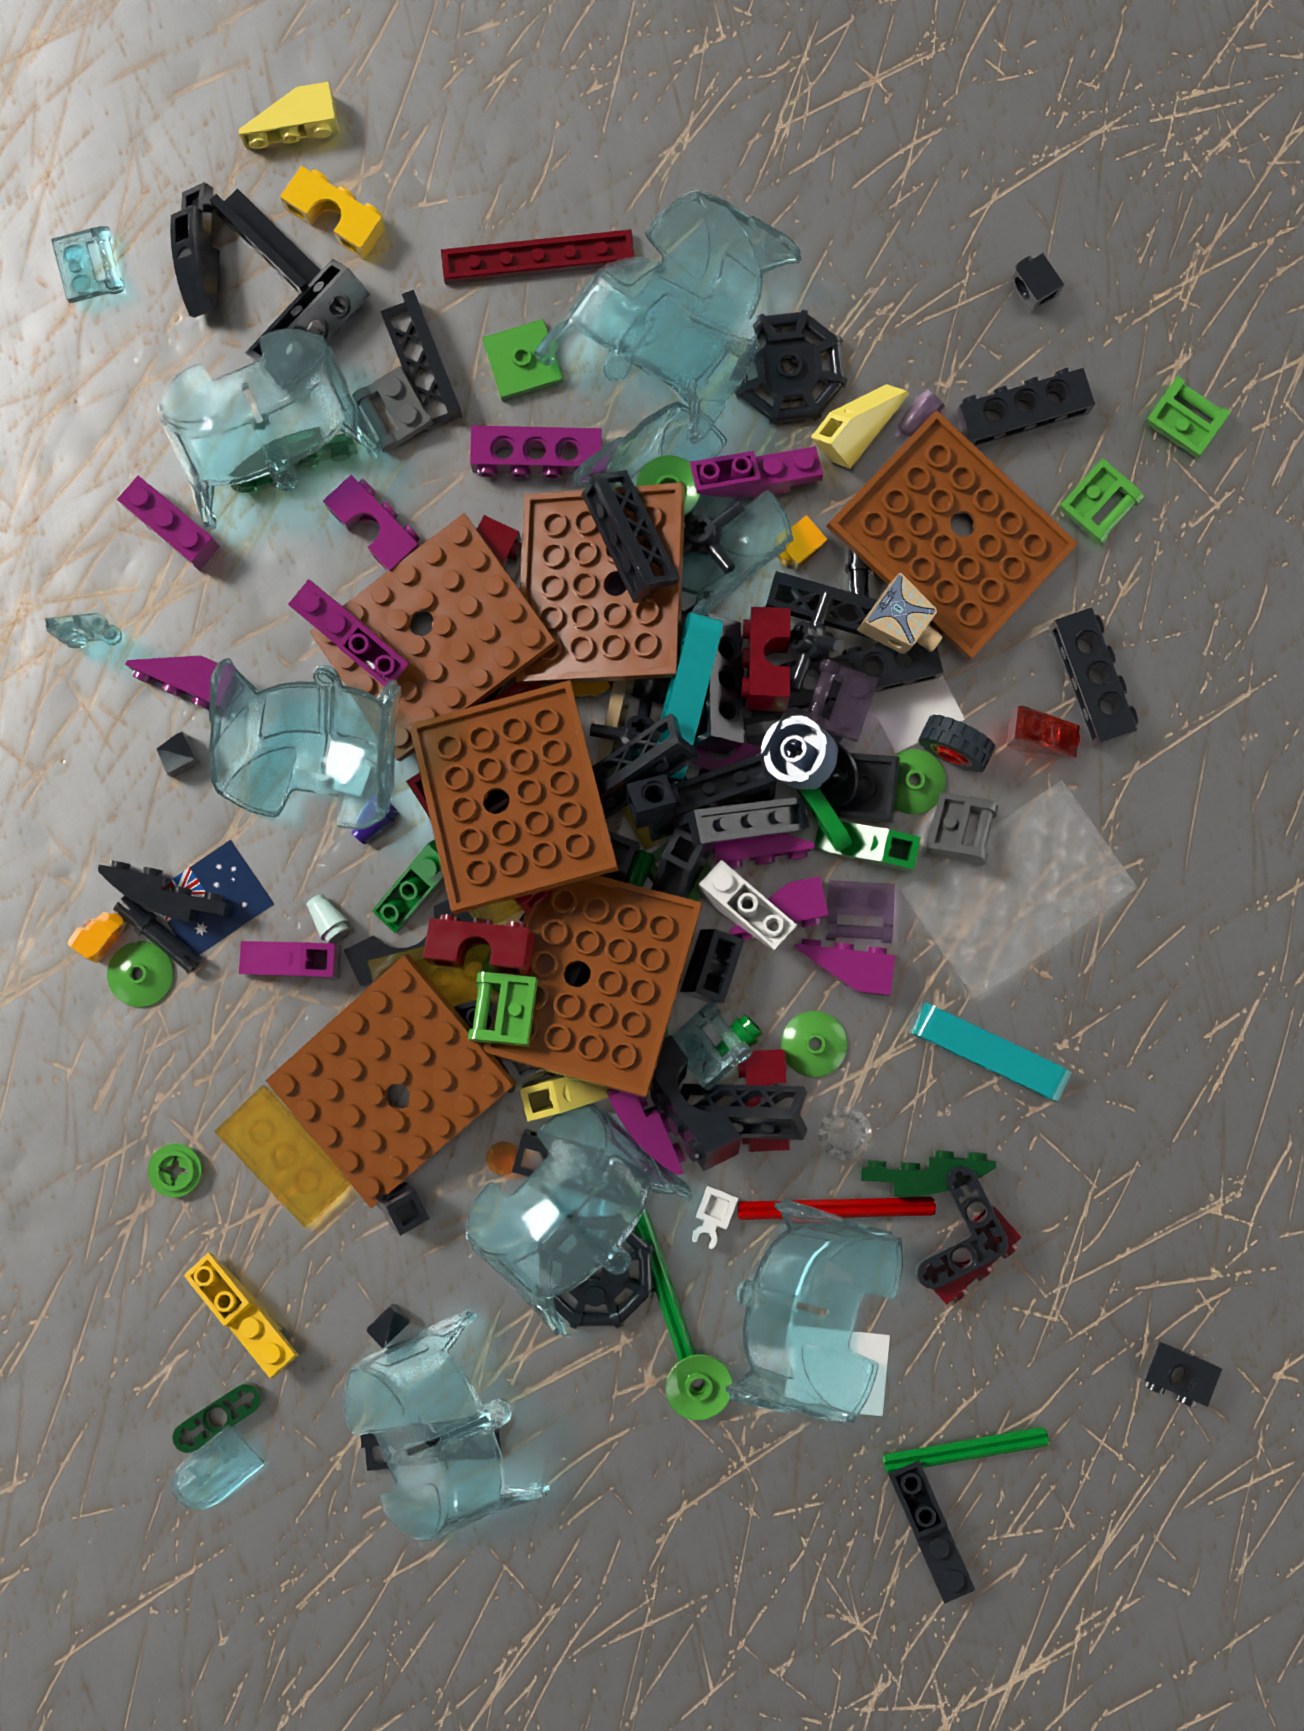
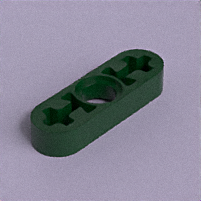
M253 1382L241 1383L183 1421L173 1432L172 1439L175 1447L184 1453L194 1452L255 1412L263 1401L261 1388ZM241 1390L246 1394L252 1392L254 1394V1398L251 1400L253 1406L250 1407L249 1404L245 1403L234 1412L231 1405L242 1397ZM227 1398H229L230 1404L225 1401ZM213 1408H221L226 1412L227 1421L225 1425L218 1427L210 1422L209 1413ZM199 1425H203L205 1430L194 1437L195 1444L190 1440L187 1442L183 1441L182 1436L185 1434V1427L188 1431H192Z

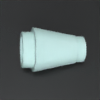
M323 894L316 895L307 902L306 905L309 908L321 940L335 944L350 933L349 920Z

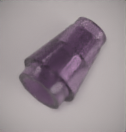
M926 389L922 394H917L898 428L910 438L936 410L941 413L945 405L936 395Z

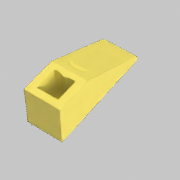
M329 82L294 88L238 129L245 148L261 149L267 147L268 144L278 142L291 144L298 142L302 138H326L332 133L339 132L334 98Z
M886 384L830 412L811 438L830 462L851 469L873 439L878 436L892 415L900 408V405L909 393L906 390Z
M556 1075L524 1084L520 1089V1094L527 1121H532L609 1098L606 1091L609 1088Z

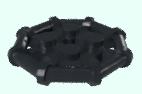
M804 309L801 312L766 316L762 313L756 316V322L738 344L732 346L730 350V355L733 357L736 383L734 394L737 399H743L769 420V424L775 425L776 422L803 419L818 420L821 418V413L841 388L846 387L848 382L844 374L841 349L843 340L841 336L833 334L808 314V310ZM796 326L795 332L776 334L774 328ZM804 328L822 342L816 345L807 341L806 336L803 335ZM763 333L768 339L764 347L759 351L751 349ZM829 352L831 371L822 370L821 354ZM785 359H791L792 364H797L798 368L793 369V373H786L785 370L780 368V366L784 365ZM746 361L756 363L757 378L748 381ZM819 380L827 383L826 388L814 400L810 392L813 391L815 385ZM759 387L765 389L769 396L775 397L773 406L754 391ZM802 398L805 405L781 409L783 400Z
M614 1212L613 1215H575L574 1213L566 1215V1220L542 1244H538L535 1249L538 1259V1290L536 1294L539 1299H544L569 1322V1327L573 1329L581 1326H615L616 1329L623 1327V1322L647 1298H652L655 1293L652 1283L653 1245L643 1240L620 1218L621 1215ZM583 1229H606L605 1235H599V1237L590 1238V1235H584ZM572 1233L576 1241L565 1252L559 1250L557 1247ZM615 1233L632 1248L625 1251L613 1240ZM639 1260V1279L629 1277V1261ZM551 1261L561 1262L560 1279L552 1281ZM592 1264L596 1266L601 1264L603 1266L601 1269L602 1275L600 1277L590 1276L587 1265ZM625 1288L632 1290L634 1293L618 1308L614 1299ZM566 1289L578 1301L575 1309L559 1296L557 1292ZM606 1304L608 1313H583L585 1305L598 1307Z

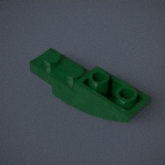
M934 1150V1156H925L924 1169H920V1163L900 1162V1168L887 1167V1161L867 1160V1166H858V1179L860 1181L890 1182V1194L892 1196L930 1195L948 1191L945 1184V1176L952 1167L958 1165L968 1167L973 1170L979 1179L996 1168V1161L987 1159V1153L967 1152V1158H954V1151ZM960 1172L956 1173L957 1180L953 1182V1186L961 1187L966 1185V1182L970 1180L969 1176H963Z

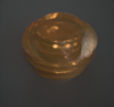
M504 1141L492 1145L486 1155L489 1169L498 1175L512 1173L518 1151L513 1144Z

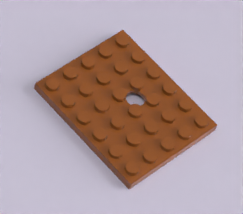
M937 410L826 526L888 585L899 573L903 574L937 609V613L929 624L968 661L980 651L1078 544ZM968 514L974 521L972 534L968 536L957 535L951 528V518L953 515Z
M682 483L635 486L680 578L676 585L653 588L644 602L633 603L627 590L618 596H612L606 591V582L610 581L614 574L619 572L581 495L583 490L524 494L520 590L558 644L516 675V682L519 685L556 684L568 680L571 683L675 678L680 662L685 506V487ZM623 487L612 488L614 491L625 496L626 493ZM624 507L623 512L625 516L638 523L639 520L636 514ZM637 534L636 539L638 543L651 551L650 542ZM650 562L649 566L655 577L665 575L661 567Z
M465 513L461 514L405 557L391 571L388 570L343 605L410 663L389 689L341 651L336 644L314 627L309 631L399 762H402L415 752L409 724L478 705L558 644ZM420 612H428L434 619L432 622L433 629L425 636L415 635L411 629L412 619Z
M570 680L409 724L449 904L454 915L618 871ZM494 790L504 791L509 795L510 799L506 810L498 814L488 812L484 806V801L488 798L489 793Z
M602 876L551 888V892L527 915L525 913L522 923L526 924V928H529L535 936L529 977H536L538 979L529 1047L485 1043L483 1049L486 1053L497 1058L647 1099L702 910V902ZM575 962L586 964L591 972L589 981L580 987H573L565 980L567 967ZM498 1002L489 1028L492 1031H495Z
M409 953L402 956L265 1080L370 1208L378 1204L377 1197L389 1194L517 1084L495 1056L485 1052L483 1049L484 1043L468 1040L470 1026ZM392 1084H403L408 1088L410 1095L407 1107L398 1108L389 1101L388 1089Z

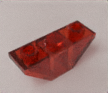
M1018 706L1010 713L1006 746L1029 753L1076 758L1077 748L1080 743V725L1026 706Z

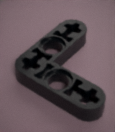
M958 1165L948 1170L945 1176V1184L970 1235L918 1262L915 1269L916 1278L921 1285L929 1289L940 1288L1004 1255L1008 1249L1007 1236L976 1174L965 1166ZM958 1172L963 1176H969L970 1180L966 1182L969 1192L973 1193L975 1190L978 1192V1196L968 1197L962 1203L959 1198L966 1197L963 1189L953 1186V1182L957 1180L955 1174ZM974 1202L982 1203L986 1210L984 1218L977 1222L970 1220L967 1214L969 1205ZM991 1220L994 1225L987 1227L993 1237L1000 1238V1241L996 1243V1251L989 1247L984 1248L983 1244L987 1242L984 1232L980 1230L976 1234L974 1230L975 1228L986 1226ZM959 1248H966L971 1255V1260L965 1267L955 1266L952 1260L954 1251ZM945 1255L946 1263L953 1270V1273L948 1275L947 1270L943 1269L936 1273V1281H932L929 1278L924 1279L923 1274L927 1272L925 1266L930 1264L932 1267L937 1268L944 1263L940 1260V1257Z

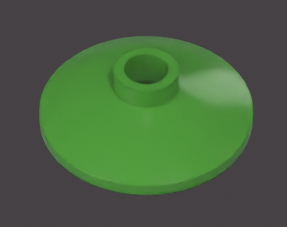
M663 455L650 460L639 472L636 486L682 483L685 487L684 516L690 513L700 498V494H696L690 463L681 457L673 455Z
M917 749L904 750L895 754L894 756L901 758L895 809L906 814H921L935 807L938 803L940 792H945L946 776L940 762L933 755ZM910 775H918L921 780L920 785H911L909 782Z
M145 941L131 942L121 947L112 956L107 969L108 985L114 996L121 1002L134 1007H146L159 1002L170 990L174 978V969L170 957L155 944ZM137 967L143 971V975L139 980H135L132 976L133 970Z
M808 1011L797 1015L787 1024L781 1038V1049H785V1060L794 1071L808 1077H821L836 1070L844 1060L847 1051V1037L843 1027L834 1017L820 1011ZM814 1037L821 1041V1047L816 1051L809 1047V1041Z
M704 1354L692 1355L679 1361L670 1371L665 1386L666 1397L672 1409L678 1415L690 1420H705L720 1413L728 1404L733 1389L732 1378L727 1367L717 1358ZM702 1379L703 1382L700 1386L694 1387L691 1385L694 1380Z

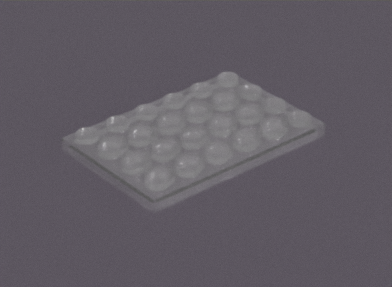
M1061 780L990 829L985 849L988 855L984 865L975 866L966 860L947 858L901 889L899 893L973 1000H977L1138 888ZM974 840L967 845L973 846Z

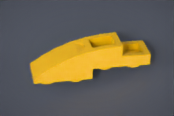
M208 1252L183 1275L223 1326L231 1329L269 1378H275L299 1356L281 1333L282 1328L213 1254Z

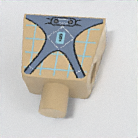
M901 573L890 582L857 629L860 633L902 654L909 651L916 642L929 652H932L943 638L942 635L928 626L937 613V609Z

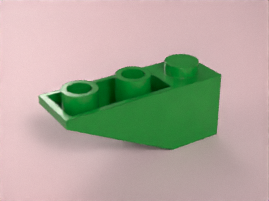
M841 821L852 840V844L836 852L820 826H818L814 843L815 848L813 850L907 873L914 869L921 840L919 836Z
M435 839L423 848L372 910L394 933H397L445 883Z

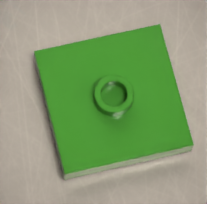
M544 319L482 337L501 401L563 382Z

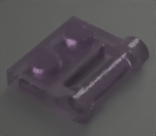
M823 659L819 667L821 675L809 710L804 712L803 716L813 720L830 734L857 742L879 678L841 666L834 661ZM837 677L843 679L830 719L827 720L821 717V713L833 678Z
M829 880L825 940L836 941V937L877 939L881 940V943H892L895 884ZM837 916L882 917V927L837 924Z

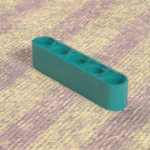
M692 612L688 614L680 642V662L675 678L670 680L661 719L670 713L677 717L681 736L691 745L694 744L723 628L722 620ZM669 729L661 734L658 743L670 737ZM688 766L670 778L683 780Z
M928 1003L923 1004L911 1030V1034L1057 1103L1072 1074L1070 1070Z

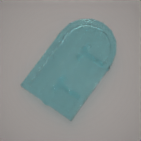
M227 1425L190 1457L185 1459L175 1470L172 1479L173 1495L186 1508L194 1510L208 1509L221 1501L264 1465V1461L230 1425Z

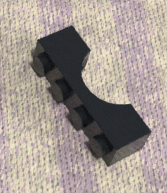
M449 899L434 906V919H440L441 915H453L461 918L460 921L473 922L474 918H478L474 910L454 915L451 912ZM373 935L343 951L360 986L366 987L373 984L402 956L408 953L416 963L424 959L426 937L413 946L394 948L386 945Z
M669 1035L664 1038L649 1089L651 1099L658 1110L662 1109L668 1117V1124L673 1134L676 1136L680 1135L684 1141L689 1158L693 1162L697 1161L702 1170L706 1171L738 1155L742 1137L724 1111H703L695 1108L684 1099L680 1093L679 1085L686 1078L688 1058L673 1036Z

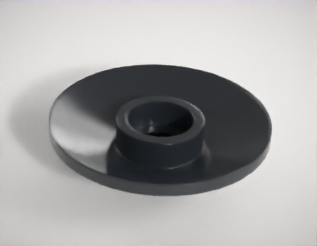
M835 742L838 746L836 766L830 777L819 788L831 807H840L848 804L855 796L858 787V771L850 752L843 745Z

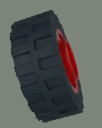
M935 714L929 716L918 739L919 744L925 750L932 753V755L956 767L974 772H983L996 748V745L990 738L972 726L950 717Z

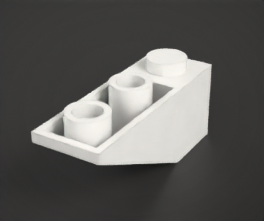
M722 860L699 883V894L724 916L774 951L797 926V924Z

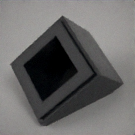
M183 731L175 734L156 748L167 775L172 778L201 763L187 734Z
M391 1304L367 1327V1333L384 1349L410 1323V1320L396 1304Z

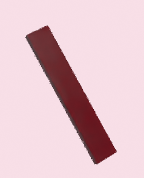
M632 229L441 249L445 284L635 264Z

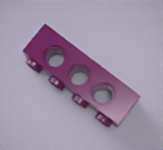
M471 425L470 465L472 472L478 473V476L489 478L496 477L497 473H510V476L514 478H527L529 474H542L547 479H559L562 475H575L577 479L590 480L593 474L601 473L602 428ZM507 447L513 452L510 457L501 459L496 456V452L500 448ZM534 448H540L545 451V455L538 460L531 459L528 453ZM566 449H573L578 453L573 460H564L560 455Z

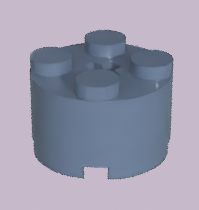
M796 715L790 716L791 718L783 721L779 720L768 729L761 746L767 770L790 787L796 789L819 788L834 771L838 754L837 744L825 729L807 717ZM799 750L802 751L800 756H796Z

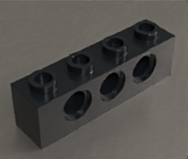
M332 258L245 353L270 380L284 388L297 377L298 372L310 359L317 356L320 348L329 338L340 331L342 324L362 307L363 302L370 293L347 266Z
M1068 367L1055 372L1054 376L1042 379L1041 376L1030 378L1019 387L1011 388V385L999 387L992 392L993 394L981 397L980 394L968 396L961 401L962 403L959 404L955 415L961 433L977 447L1087 415L1095 406V401L1084 368L1073 371L1072 367ZM1047 393H1058L1062 401H1051ZM1020 400L1026 401L1030 405L1031 410H1020L1016 402ZM989 409L997 411L1000 419H989L985 411Z
M1091 607L1054 620L1049 628L1093 747L1123 738L1137 731L1138 716L1134 707L1129 706L1126 700V683L1121 675L1118 676L1113 665L1116 662L1115 654L1112 647L1106 645L1103 638L1104 624L1098 614L1095 615ZM1079 639H1085L1091 644V653H1084L1079 649ZM1091 669L1098 670L1102 674V684H1096L1091 681L1089 677ZM1101 700H1108L1113 704L1114 713L1112 715H1108L1101 710Z
M708 613L705 616L722 620L723 628L693 746L727 754L744 744L745 738L743 716L745 699L741 697V683L744 675V668H742L743 639L741 636V622Z

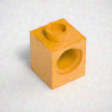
M806 515L776 540L775 548L777 551L775 555L785 567L790 565L796 572L825 548L828 539Z

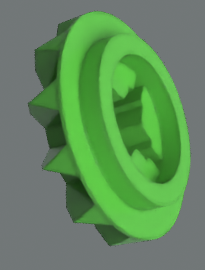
M179 1143L161 1147L153 1154L148 1165V1177L151 1185L157 1192L167 1197L187 1195L198 1186L203 1173L200 1163L201 1158L196 1155L192 1148ZM177 1158L179 1167L188 1170V1172L178 1175L174 1185L173 1174L163 1171L162 1168L173 1166Z

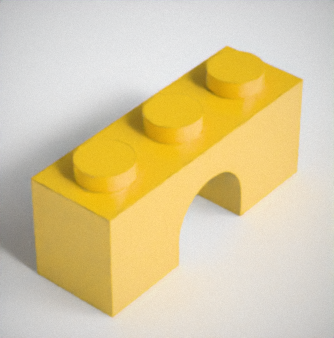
M301 165L280 195L285 210L310 226L325 212L338 213L341 215V219L333 230L338 244L365 260L385 231L381 212L369 203L363 205L356 201L355 196L345 187L339 186L336 188L328 183V178L316 169L310 171Z

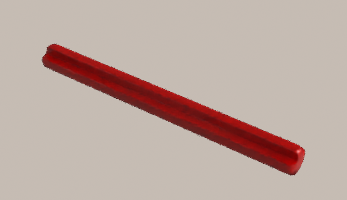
M932 1197L740 1201L737 1204V1216L740 1220L933 1216L936 1213V1202Z

